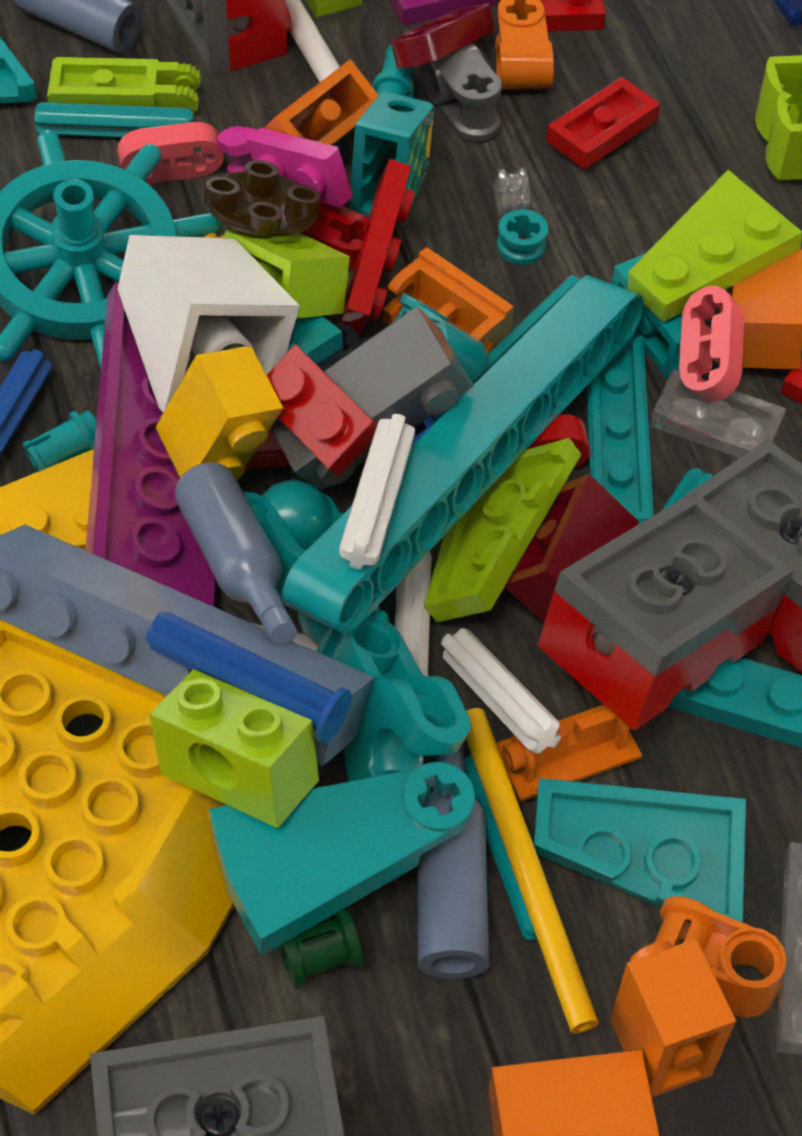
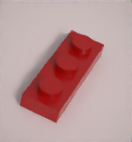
M389 159L376 189L345 298L344 313H341L339 322L350 325L355 329L358 335L362 332L367 320L377 322L387 294V289L378 286L382 270L391 272L401 243V239L392 237L396 221L404 224L414 196L413 190L405 188L411 166Z

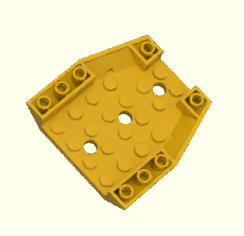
M0 620V831L10 826H23L32 832L29 841L22 848L11 852L0 851V1099L35 1115L91 1063V1053L103 1052L210 952L232 912L234 904L227 891L210 829L209 809L226 806V804L168 778L160 772L149 714L167 695ZM84 714L96 715L103 720L101 727L88 736H75L66 731L68 723L73 718Z

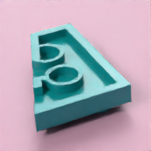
M539 778L533 845L537 855L661 908L663 902L668 897H687L699 901L715 912L743 923L746 799Z

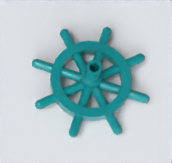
M45 130L37 138L43 166L18 176L0 191V307L12 318L0 334V362L11 360L32 331L49 337L65 340H92L101 369L107 298L105 299L99 277L104 275L119 283L124 260L115 254L126 252L129 235L205 237L213 232L215 234L220 233L224 224L210 213L173 220L165 202L145 182L161 160V151L156 145H144L124 170L96 161H65L58 135L51 130ZM94 199L102 200L93 211ZM54 202L57 216L51 223L31 212L45 204ZM123 210L128 211L143 225L107 232ZM13 230L43 244L5 252L8 239ZM51 267L33 291L22 284L14 275ZM70 282L77 284L82 303H67L56 301V299Z

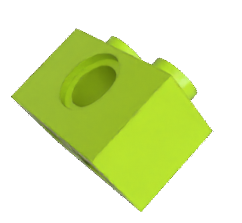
M235 229L225 230V238L236 239L300 305L296 319L344 313L346 289L349 284L348 267L350 256L301 233L289 236L268 237L252 235Z
M195 669L149 714L162 775L276 828H279L319 781L312 720Z

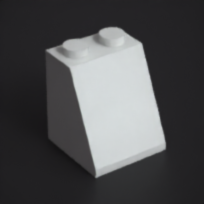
M129 235L117 290L158 407L163 413L198 354L252 346L266 375L285 356L300 305L236 239Z

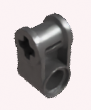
M475 44L464 46L438 60L421 65L422 80L428 97L439 107L458 136L468 141L480 142L489 140L497 135L500 131L501 118L496 111V100L501 95L502 82L500 77L494 73L484 60L481 51Z

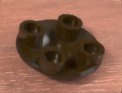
M253 160L246 163L245 169L242 172L209 178L205 186L204 204L214 218L230 228L252 235L280 237L303 232L316 222L321 195L313 187L299 185L290 179L279 176V169L276 165L267 161Z

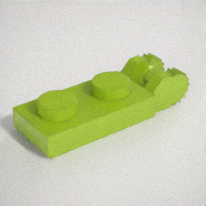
M55 57L52 62L47 97L48 102L190 108L193 114H195V111L198 110L199 97H197V93L194 91L197 92V88H200L201 75L199 74L200 70H197L196 66L193 67L191 64H185V62L184 64H179V62H158V59Z

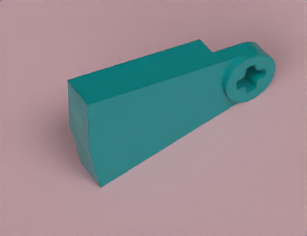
M431 762L421 765L416 769L311 789L279 828L271 826L229 805L209 809L210 829L228 894L260 956L265 955L417 867L421 854L459 834L467 826L472 815L475 791L469 777L458 767L444 762ZM436 787L437 792L441 796L454 795V798L450 801L448 814L440 815L435 806L425 808L421 806L425 802L427 788Z

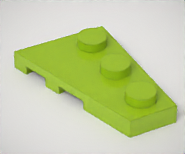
M727 170L628 272L627 289L641 294L644 298V305L663 322H666L683 313L688 299L698 290L707 286H718L726 290L800 250L802 231L731 171Z
M570 438L525 450L444 536L423 606L436 622L486 612L492 609L581 456V453Z

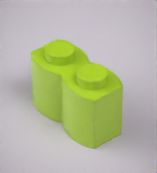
M802 55L769 57L755 114L756 126L763 138L768 141L765 151L767 165L778 180L802 179Z

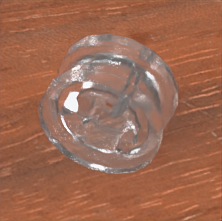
M525 167L516 168L513 174L506 173L505 169H496L494 193L499 218H502L512 210H529V181Z

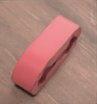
M189 122L134 130L121 138L117 148L120 168L124 170L144 145L154 144L160 149L161 160L145 180L147 184L210 175L219 169L223 163L224 154L220 152L216 141L217 135H219L218 131L212 125L204 122ZM202 147V151L193 152V148Z
M707 286L695 292L685 304L682 314L680 379L690 391L706 402H717L727 398L737 388L742 375L743 309L726 290L718 286ZM719 307L722 313L714 315L715 309ZM712 318L710 329L704 321ZM713 359L720 367L711 371ZM710 372L709 380L704 381L701 378L702 374Z

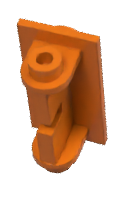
M605 705L559 720L560 726L557 733L561 739L555 748L547 746L540 754L529 751L515 735L496 743L519 802L537 797L539 778L578 782L642 758V753L629 731L632 728Z

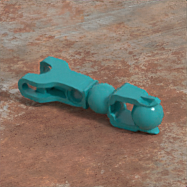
M294 479L271 485L262 496L256 493L244 492L281 558L283 574L277 586V592L283 605H285L283 587L292 566L343 515V513L338 511L333 500L325 493L322 494L313 484ZM379 605L354 631L345 635L297 611L301 629L318 647L316 652L374 677L358 736L344 748L345 768L349 782L416 769L423 765V756L456 754L470 731L471 724L455 687L451 681L443 677L425 676L422 674L401 634L388 622L389 617L387 613L380 611ZM427 788L426 799L431 794L430 788Z

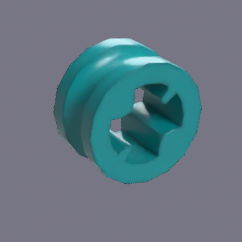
M519 209L506 213L500 219L498 226V253L504 260L518 265L533 264L539 261L546 251V239L549 228L547 221L540 214L532 210ZM518 235H526V239H519Z

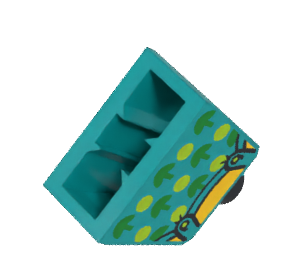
M384 92L376 98L355 124L351 178L353 197L350 199L349 209L369 217L378 183L389 159L411 166L405 188L414 191L413 203L429 166L435 111L434 106L430 102ZM397 221L395 222L396 226L401 227L403 224Z

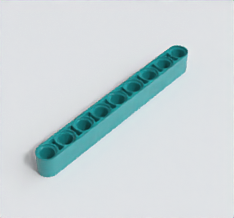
M590 275L581 278L453 407L412 445L377 564L363 565V569L356 570L350 568L349 560L340 557L339 546L351 511L350 507L294 563L283 587L284 604L344 635L354 631L629 342L635 334L643 315L644 298L642 295Z

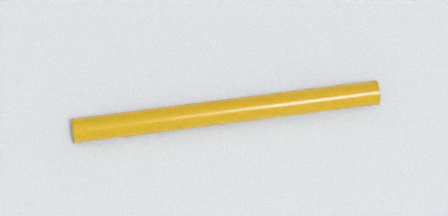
M482 708L469 709L466 712L469 716L471 727L465 739L570 1032L578 1034L589 1031L596 1027L599 1022L489 722Z

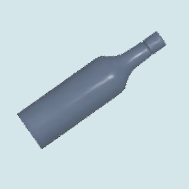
M14 0L22 11L121 54L127 52L134 45L142 28V9L138 4L128 0Z
M206 462L192 467L177 482L174 492L175 499L218 585L232 600L251 604L272 643L285 645L291 642L296 636L297 630L277 592V586L283 574L281 558L235 476L228 467L219 463Z
M463 743L456 754L437 755L436 762L452 764L465 773ZM434 787L431 795L421 806L423 808L435 806L440 815L448 814L450 801L454 798V795L441 796L437 792L436 787ZM475 799L472 815L467 826L459 834L421 854L417 866L418 968L423 973L433 977L462 979L479 975L489 968L485 812L483 806Z

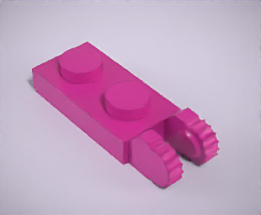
M238 125L235 127L231 126L228 129L225 128L224 131L217 135L216 141L220 152L228 153L229 156L235 157L234 160L227 164L228 174L244 171L245 165L249 161L262 160L276 165L279 169V176L290 179L299 185L315 188L321 195L320 202L341 208L353 197L339 148L336 146L262 127L257 130L249 127H239Z

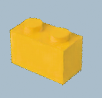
M252 346L198 354L155 428L180 478L192 467L211 462L228 467L236 480H238L244 474L247 463L259 445L266 440L268 431L281 413L283 406Z

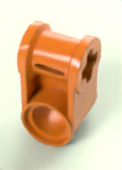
M501 0L497 15L500 33L496 36L495 50L496 75L500 77L502 90L551 89L554 74L553 48L548 38L543 3L540 0Z
M681 896L666 898L659 911L663 922L654 943L670 941L674 947L679 945L681 940H684L683 943L697 939L733 1015L748 1018L759 1016L768 1011L776 999L787 961L784 947L779 940L766 930L752 927L715 912L697 900ZM738 965L753 966L765 978L758 981L746 980L739 976L733 967Z

